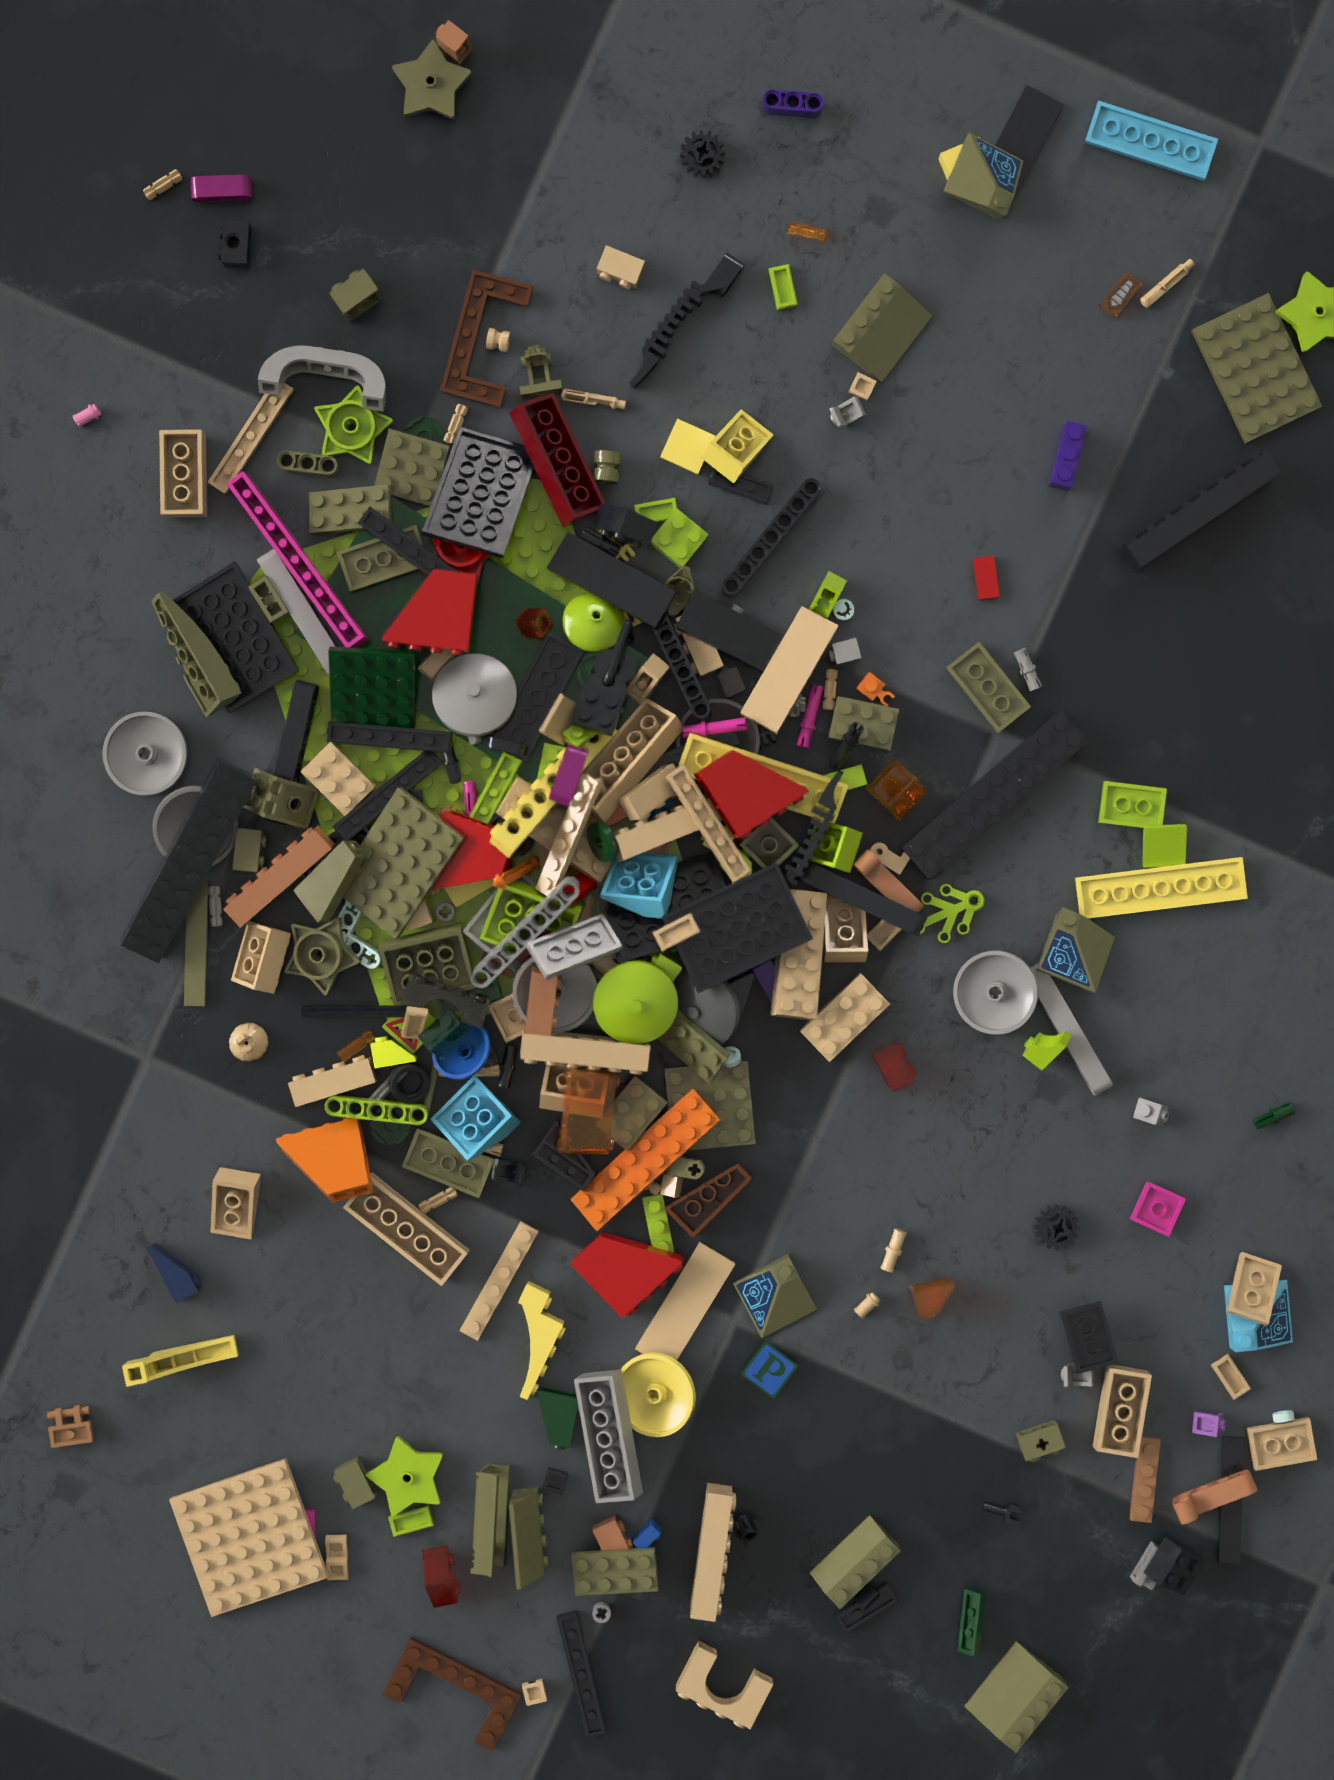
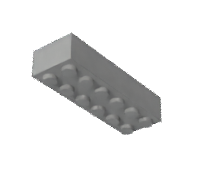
M622 1370L583 1373L574 1379L595 1502L606 1503L635 1500L643 1493Z

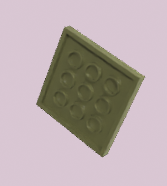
M747 1060L741 1061L732 1068L722 1066L714 1080L709 1084L689 1066L665 1068L668 1110L694 1088L721 1119L714 1128L689 1150L756 1144Z

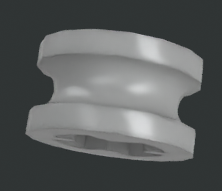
M441 903L436 909V915L441 921H450L455 916V908L450 903ZM444 906H448V909L452 911L451 914H448V918H444V915L440 914V910H443Z
M598 1602L594 1605L592 1616L596 1622L605 1623L610 1619L611 1608L608 1603ZM598 1608L606 1609L604 1617L597 1615Z

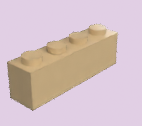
M364 1055L352 1058L353 1063L345 1065V1062L342 1061L333 1064V1069L327 1071L323 1067L313 1070V1075L305 1077V1074H300L292 1077L293 1081L289 1082L288 1085L295 1107L377 1082L371 1057L365 1059Z

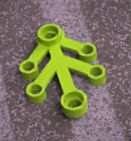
M943 884L940 887L941 895L953 896L962 900V902L955 905L933 897L931 893H923L920 898L923 904H931L944 910L928 916L920 934L925 931L926 926L947 918L937 938L941 943L949 942L951 938L950 932L957 914L965 909L963 920L957 925L956 929L959 934H967L970 930L969 924L974 911L980 910L985 902L984 896L979 891L972 890L964 893L952 888L949 884ZM948 886L950 892L944 894L942 891L943 887ZM929 895L931 897L930 902H924L923 897ZM972 897L977 898V903L975 905H972L970 903V899ZM965 924L967 930L961 932L959 929L960 925ZM946 933L948 935L947 940L942 941L940 935Z

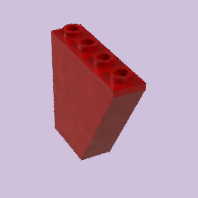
M434 569L384 634L382 641L388 643V647L400 648L401 644L409 645L408 649L421 651V647L430 648V652L442 653L443 650H451V654L461 656L464 655V652L469 653L478 576L470 573Z
M735 750L727 752L694 774L734 839L748 837L753 833L752 829L757 825L759 828L770 822L769 817L774 814L776 816L781 815L787 811V805L790 803L796 805L804 799L803 795L808 792L805 787Z
M453 810L444 811L440 815V818L466 838L430 891L495 878V874L499 873L501 876L502 873L509 870L514 853L508 858L489 842L493 836L490 833L494 829V825Z
M603 1231L570 1264L621 1318H624L627 1314L631 1316L638 1309L637 1305L641 1301L645 1303L653 1295L652 1291L656 1287L662 1288L668 1282L667 1277L671 1273L676 1275L683 1268L684 1257L680 1254Z

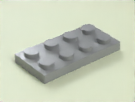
M600 914L527 942V949L544 978L548 980L622 950V944L605 916Z

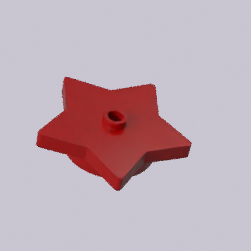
M432 538L436 547L434 554L457 572L476 574L478 576V585L483 563L491 555L467 548L459 549L460 546Z

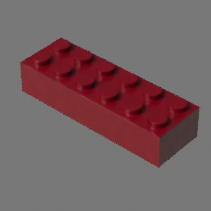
M554 392L520 403L509 414L562 527L597 515L601 503H606Z

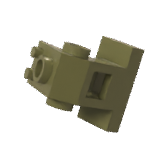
M540 345L529 346L524 351V356H521L523 369L528 371L530 385L520 386L522 399L547 395L553 392H562L561 380L551 381L548 368V365L552 364L550 352H546L545 347H540ZM544 366L546 377L533 379L532 367Z

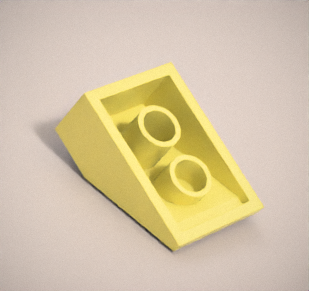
M741 409L710 442L701 458L731 482L735 483L770 441L773 434Z

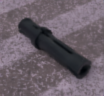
M859 722L851 724L848 732L842 737L839 749L830 761L832 769L837 764L835 771L843 768L850 752L859 743V737L864 731L862 724L856 729Z

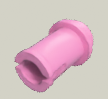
M89 404L88 408L73 415V419L80 428L93 419L98 420L101 412L96 404Z

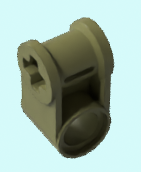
M682 1155L664 1174L674 1177L698 1179L704 1174L705 1165L700 1159ZM694 1164H697V1168L701 1169L696 1174H693V1170L690 1169Z

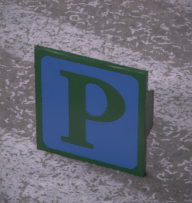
M764 1341L743 1369L741 1375L774 1399L799 1365L767 1341Z

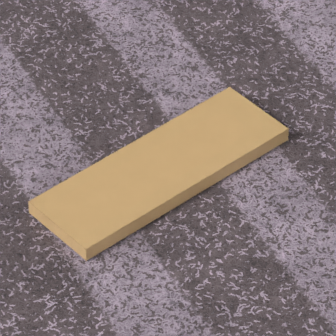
M801 606L741 710L740 715L778 734L836 633L838 625Z
M699 1242L636 1345L635 1350L642 1354L650 1352L662 1353L677 1360L736 1263L704 1243Z

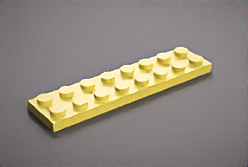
M691 732L689 733L678 767L684 764L693 779H696L695 773L727 752L735 750L805 787L808 792L803 795L804 799L796 805L790 803L786 808L810 817H817L824 821L825 818L811 812V810L816 805L829 812L830 809L818 804V801L832 778ZM839 781L835 787L834 801L837 809L834 812L835 817L830 823L835 824L849 786L847 783Z
M1243 857L1075 878L1079 914L1087 919L1248 899Z

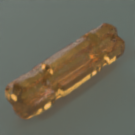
M794 221L789 222L787 230L790 234L796 235L798 233L799 236L812 239L816 237L821 241H826L829 233L828 229H817L816 226L803 223L799 225L798 222Z
M370 1030L364 1032L362 1037L359 1036L349 1043L346 1049L343 1048L338 1051L339 1058L342 1061H347L351 1058L350 1055H355L366 1047L367 1043L370 1044L374 1041V1034Z

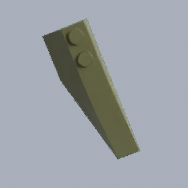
M162 591L158 592L151 602L162 627H166L168 630L167 639L169 644L175 646L178 654L175 658L178 665L182 664L186 675H183L186 684L205 717H210L234 702L241 694L240 687L230 674L228 665L224 663L219 653L196 623Z

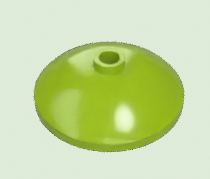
M590 592L573 598L566 606L562 617L563 630L567 638L576 647L588 652H600L615 646L625 621L622 610ZM596 614L599 618L595 619L592 615Z

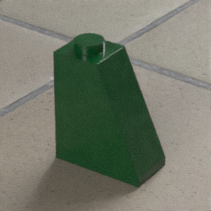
M539 1387L538 1398L549 1444L560 1450L570 1448L578 1409L577 1395L575 1393Z

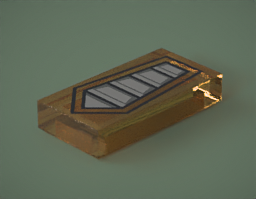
M1126 271L1099 306L1116 318L1142 283Z

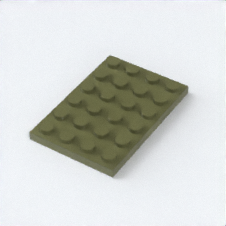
M1269 293L1191 331L1245 444L1322 407L1280 316L1275 313L1276 308Z
M398 787L360 845L361 851L366 857L343 898L394 939H398L466 837L405 789Z

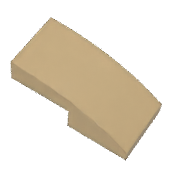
M347 1534L326 1535V1569L329 1575L327 1580H348Z

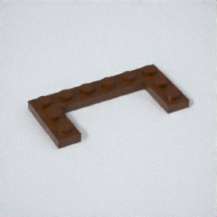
M472 269L442 381L441 393L497 408L502 407L507 388L468 377V369L487 298L490 297L528 307L534 288L533 285Z
M410 1637L382 1695L400 1704L419 1667L492 1704L474 1742L493 1751L522 1693Z

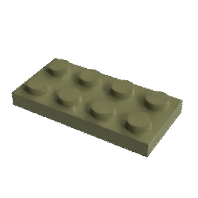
M387 484L309 492V533L319 535L366 530L358 522L369 506L392 522L391 486Z
M417 525L402 529L423 545ZM378 538L337 551L350 592L419 570Z
M980 642L976 643L946 667V670L997 733L1031 707Z
M677 1009L676 1017L670 1028L657 1038L708 1084L714 1080L731 1055L679 1009Z
M417 1128L402 1167L480 1198L495 1158L480 1154L471 1161H467L448 1139Z
M655 1547L572 1552L571 1554L576 1596L659 1591Z

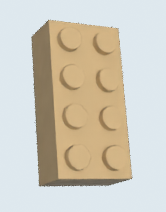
M159 430L161 515L165 518L207 517L206 433L202 430Z
M859 973L817 1013V1019L809 1020L799 1031L830 1062L890 1003Z
M1119 1365L1105 1367L1092 1445L1096 1451L1138 1458L1152 1378L1148 1370Z

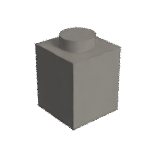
M856 638L834 643L831 645V650H828L831 662L835 661L836 666L861 659Z

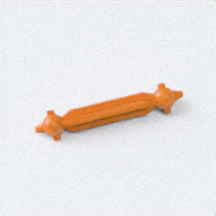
M530 854L528 860L505 871L501 876L499 873L495 874L493 886L501 888V891L505 890L506 884L519 879L532 871L533 868H535V871L539 870L541 858Z

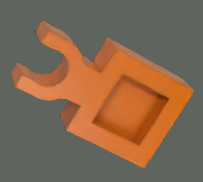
M870 672L867 673L856 688L871 701L875 697L879 698L883 706H888L883 700L884 696L888 695L892 699L895 697L892 693L883 691L882 688L885 686V683Z

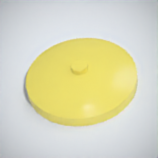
M650 1352L634 1357L622 1367V1376L633 1430L650 1437H664L675 1433L687 1423L695 1407L696 1393L692 1378L681 1363L668 1355Z

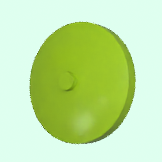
M632 960L617 964L604 973L594 991L593 1008L599 1025L609 1036L624 1043L642 1044L659 1038L670 1028L677 1014L678 996L672 979L664 970L650 962Z

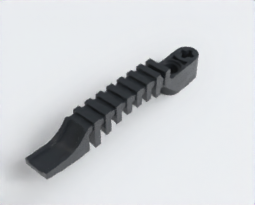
M727 252L705 284L700 285L696 281H692L691 288L684 290L683 297L679 296L677 299V305L673 304L670 314L666 313L664 321L659 322L658 329L653 330L650 339H646L645 346L642 348L643 365L630 381V387L635 389L659 363V358L652 354L651 350L663 359L667 355L665 353L666 350L656 343L658 342L666 348L669 346V339L663 336V334L672 338L674 330L669 326L677 329L679 321L675 318L677 317L682 321L685 319V312L682 309L691 314L693 305L690 302L700 307L702 304L701 296L719 294L724 297L745 266L743 262Z
M839 770L835 774L818 801V804L829 808V812L816 805L812 808L811 812L825 819L823 821L814 816L811 819L810 823L820 828L819 830L813 827L809 828L807 833L815 838L812 839L808 836L805 838L803 843L810 847H800L798 852L805 855L804 858L795 854L792 861L798 863L797 866L790 862L786 864L784 869L788 871L786 874H783L786 883L789 882L795 886L799 881L797 877L804 875V868H807L810 863L809 858H813L815 854L814 849H818L820 845L819 840L824 838L826 834L824 831L829 829V822L833 821L835 817L834 812L837 809L834 801V790L844 772Z

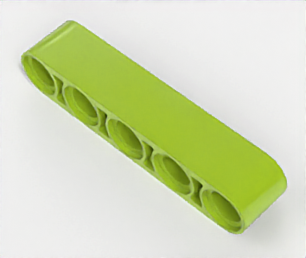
M333 1095L325 1103L326 1112L331 1116L421 1125L427 1120L429 1115L427 1107L418 1103L406 1104L399 1101ZM330 1101H338L340 1103V1110H332ZM352 1103H359L361 1105V1112H353L351 1110ZM372 1106H381L382 1114L375 1115L371 1110ZM400 1107L403 1110V1116L395 1117L392 1109ZM416 1109L422 1110L424 1118L416 1119L413 1116V1111Z

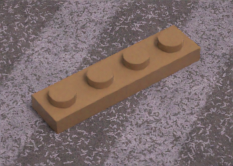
M1144 1436L1141 1438L1139 1456L1136 1458L1129 1517L1131 1521L1152 1523L1160 1438Z

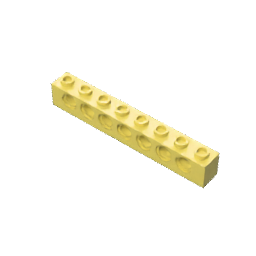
M597 733L593 737L596 743L588 741L581 747L588 751L581 774L613 736ZM566 748L558 754L557 758L559 760L556 764L550 763L543 773L546 775L542 780L537 778L531 785L532 791L528 795L524 793L517 802L519 806L515 810L511 808L504 816L506 821L502 825L497 824L490 834L493 836L489 842L508 858L511 857L556 805L557 802L548 799L551 787L547 782H554ZM534 797H541L544 803H537ZM521 812H528L531 818L526 819L522 817ZM514 827L517 830V834H511L507 828Z

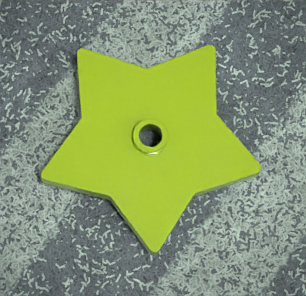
M1305 272L1296 298L1275 311L1277 315L1290 323L1297 332L1303 353L1323 338L1334 339V287H1326L1311 273Z
M358 385L342 402L316 406L314 408L326 429L322 455L336 456L349 453L369 465L373 462L375 439L393 423V420L375 410L363 409V392ZM350 425H356L355 430L349 431Z
M396 1436L388 1460L366 1474L367 1478L386 1491L391 1516H395L414 1502L440 1504L441 1500L434 1475L443 1453L416 1451L400 1436ZM406 1474L410 1475L411 1480H407L403 1476Z

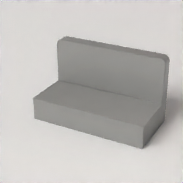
M1152 1541L1130 1575L1135 1584L1139 1586L1144 1585L1150 1590L1154 1588L1156 1582L1144 1574V1571L1159 1545Z

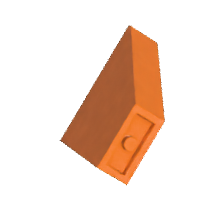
M345 1118L339 1122L326 1123L321 1127L307 1128L302 1132L285 1134L280 1138H276V1142L281 1150L332 1203L374 1192L362 1125L358 1119Z

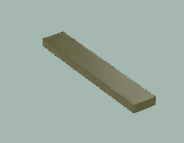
M209 881L202 882L186 912L184 1006H206Z

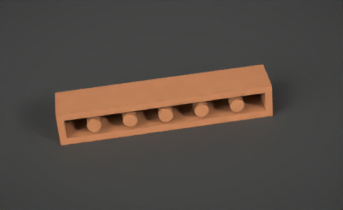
M319 825L315 829L308 828L301 835L303 839L299 843L296 840L286 848L288 852L284 856L281 854L277 855L271 861L273 865L269 869L266 867L262 868L256 874L258 878L253 883L249 880L241 887L243 891L238 896L234 893L226 900L228 904L223 910L240 928L333 848L335 843Z

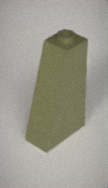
M353 840L342 841L293 890L318 923L328 922L332 918L366 857L361 851V846Z

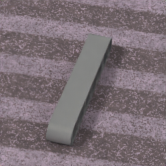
M272 549L259 557L257 561L329 675L328 650L330 646H337L288 567L277 552Z
M564 878L474 968L471 979L474 986L477 988L487 987L527 947V942L533 941L576 899L580 887L576 878ZM566 885H572L574 886L575 891L567 892L565 891L564 887ZM551 900H558L560 906L553 907L549 902ZM541 914L546 920L542 922L537 921L535 916ZM528 929L531 935L523 936L520 931ZM514 944L516 949L513 951L508 950L505 945ZM498 958L502 963L494 965L491 959ZM484 973L487 978L479 979L476 974Z
M1037 963L1030 968L1035 975L1038 985V1001L1057 1034L1067 1031L1072 1035L1066 1049L1094 1096H1097L1113 1087V1083L1051 976L1036 970L1039 964Z

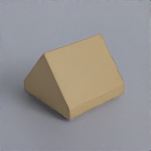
M663 1173L660 1194L680 1197L684 1177H674Z

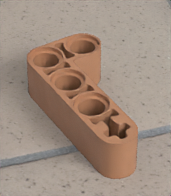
M866 849L854 861L853 867L884 897L918 913L924 908V905L881 864V861L870 850Z
M1243 1470L1182 1493L1173 1498L1172 1505L1180 1523L1187 1524L1196 1520L1201 1513L1249 1496L1258 1489L1250 1471Z

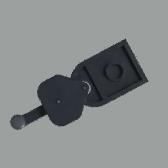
M626 619L623 622L614 650L605 649L598 653L594 663L595 674L591 675L584 685L572 719L573 726L613 736L626 700L627 691L625 684L634 679L638 668L636 658L623 653L627 642L634 640L633 625L630 619Z

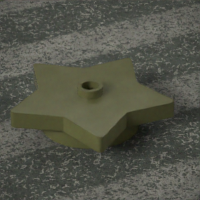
M434 40L429 43L417 60L392 66L393 72L406 89L404 115L406 117L424 111H434L450 119L455 118V95L472 75L471 70L447 62Z
M340 917L335 918L319 928L298 923L291 925L295 947L284 972L310 978L324 995H329L339 972L361 963V959L344 943L342 919Z

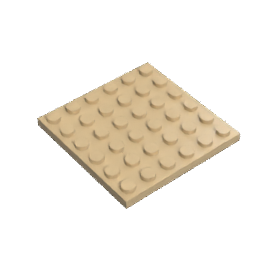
M287 1458L173 1496L169 1499L211 1617L326 1579L329 1576Z

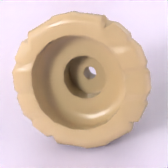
M245 1023L239 1025L230 1035V1050L241 1061L250 1062L258 1060L267 1050L269 1042L267 1033L258 1024Z

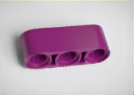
M216 175L195 176L191 178L192 201L221 202L252 199L251 176Z
M568 743L551 788L549 800L569 807L588 754L587 750Z

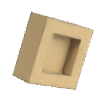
M858 372L848 393L867 401L877 381Z
M543 1678L522 1683L527 1706L547 1701Z

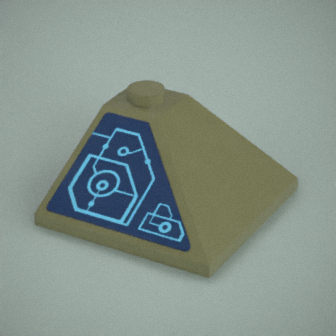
M968 133L943 192L995 219H1000L1007 215L1015 196L1023 160Z
M1062 907L1055 916L1036 970L1095 994L1115 936L1083 915Z
M789 1254L733 1282L761 1338L817 1310Z

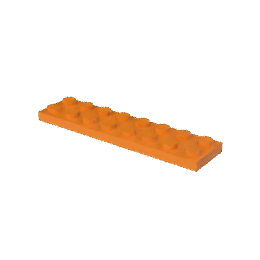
M693 1088L648 1128L628 1151L624 1150L595 1176L583 1192L579 1191L570 1200L594 1229L599 1231L714 1128L721 1119Z

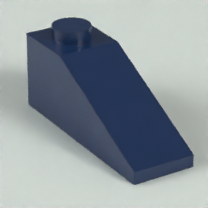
M154 1243L147 1247L175 1303L186 1299L202 1289L200 1286L202 1281L198 1274H194L193 1270Z

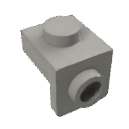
M857 396L829 409L831 420L838 427H846L866 415Z
M1139 1098L1133 1118L1163 1126L1169 1117L1168 1106Z
M1068 1363L1061 1370V1380L1064 1381V1387H1070L1071 1385L1092 1387L1094 1386V1370L1077 1374L1074 1363Z

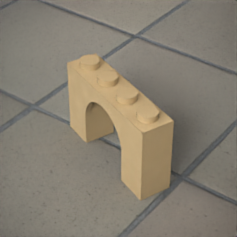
M698 1640L676 1683V1692L683 1699L689 1700L690 1698L696 1701V1704L703 1709L709 1708L715 1711V1714L720 1718L726 1719L727 1717L733 1720V1723L740 1728L747 1727L751 1729L773 1686V1678L753 1669L744 1689L737 1696L732 1698L715 1696L708 1689L706 1678L717 1657V1650Z

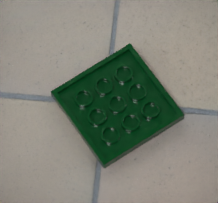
M329 647L331 722L415 728L414 651Z

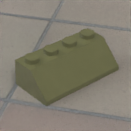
M869 1515L810 1571V1574L823 1592L841 1609L901 1551L894 1539Z

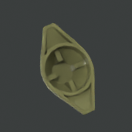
M684 565L665 583L667 587L677 592L667 609V614L675 617L686 607L692 591L695 590L690 567Z

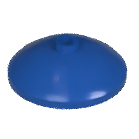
M459 1019L447 1024L438 1033L433 1043L432 1060L434 1066L443 1076L449 1079L463 1080L472 1077L483 1068L489 1058L491 1050L489 1034L481 1024L471 1019Z

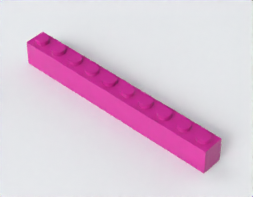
M242 471L227 483L228 487L345 647L361 648L369 642V638L252 478Z

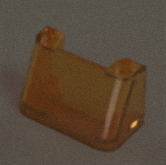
M564 1065L563 1076H565V1082L567 1083H564L562 1122L559 1131L562 1137L557 1140L558 1152L564 1154H609V1150H613L614 1138H611L615 1087H619L620 1075H616V1072L604 1068L591 1070L588 1067L579 1066V1068H571Z

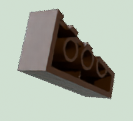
M737 1163L664 1209L694 1238L754 1177L740 1163Z

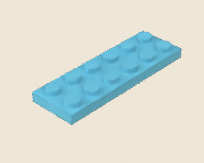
M1098 101L1084 143L1204 181L1218 139Z

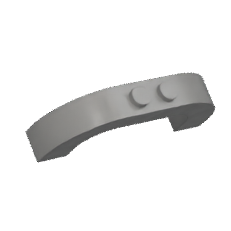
M292 346L271 355L260 369L258 376L259 393L280 396L283 383L288 377L301 372L351 379L358 382L364 388L362 393L363 409L384 412L386 403L384 376L374 362L362 355L322 347Z

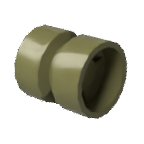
M607 450L595 451L594 464L597 467L593 469V477L596 483L619 484L620 472L617 468L621 466V453Z

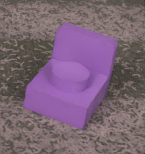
M1194 1412L1192 1433L1218 1437L1222 1432H1225L1226 1420H1224V1413Z

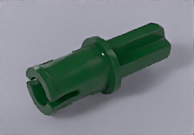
M1287 1102L1275 1109L1270 1108L1268 1113L1253 1119V1124L1256 1129H1261L1272 1123L1278 1124L1280 1120L1295 1114L1294 1107L1290 1102Z

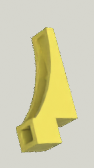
M530 1281L527 1282L518 1301L524 1309L530 1334L529 1370L520 1397L528 1400L530 1395L534 1396L539 1386L536 1381L539 1376H544L548 1367L545 1365L548 1357L552 1359L557 1348L554 1346L557 1338L561 1340L566 1329L562 1327L564 1324L563 1320L543 1311V1309L547 1310L552 1298L549 1297L551 1291Z
M235 1335L156 1351L148 1357L127 1361L122 1366L126 1387L146 1383L189 1368L238 1357L239 1352Z

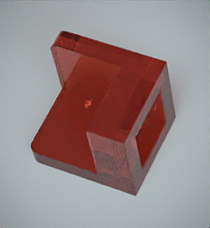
M526 608L515 620L525 638H543L553 626L545 608Z

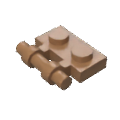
M76 1405L70 1409L55 1408V1411L47 1412L48 1420H56V1425L48 1427L51 1448L94 1441L92 1421H83L82 1417L83 1415L90 1414V1406L82 1407L81 1405ZM74 1416L75 1422L64 1423V1418Z

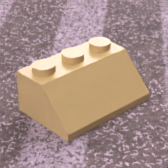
M248 921L231 981L254 990L274 994L278 985L280 971L284 964V957L290 942L291 933Z

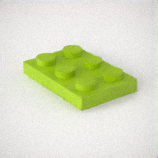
M1103 781L1098 823L1137 828L1163 825L1167 788Z

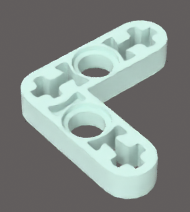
M346 901L338 916L342 919V928L347 929L343 931L344 943L351 950L352 944L354 942L358 943L361 950L356 955L361 959V964L370 969L377 968L383 964L379 950L353 934L363 913L357 908L350 910L354 906ZM346 914H350L353 917L351 925H347L344 921ZM365 953L369 956L375 955V960L377 962L371 963L372 959L368 956L363 955Z

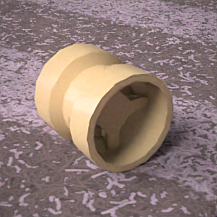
M489 328L486 349L493 350L498 348L500 352L507 353L511 332L503 331L500 333L496 329Z

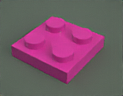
M1146 1181L1130 1216V1220L1169 1237L1186 1198Z

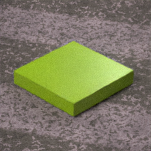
M1186 824L1143 827L1142 865L1144 868L1186 864Z

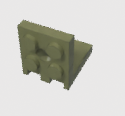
M255 768L252 774L256 776L257 782L243 808L264 818L308 829L320 791L315 787L283 779ZM297 798L298 805L296 808L291 809V801Z

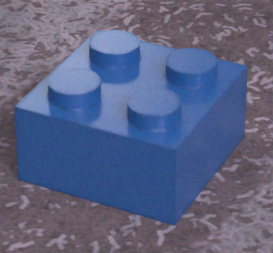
M651 1518L633 1536V1544L637 1548H650L653 1541L656 1542L660 1538L661 1527Z

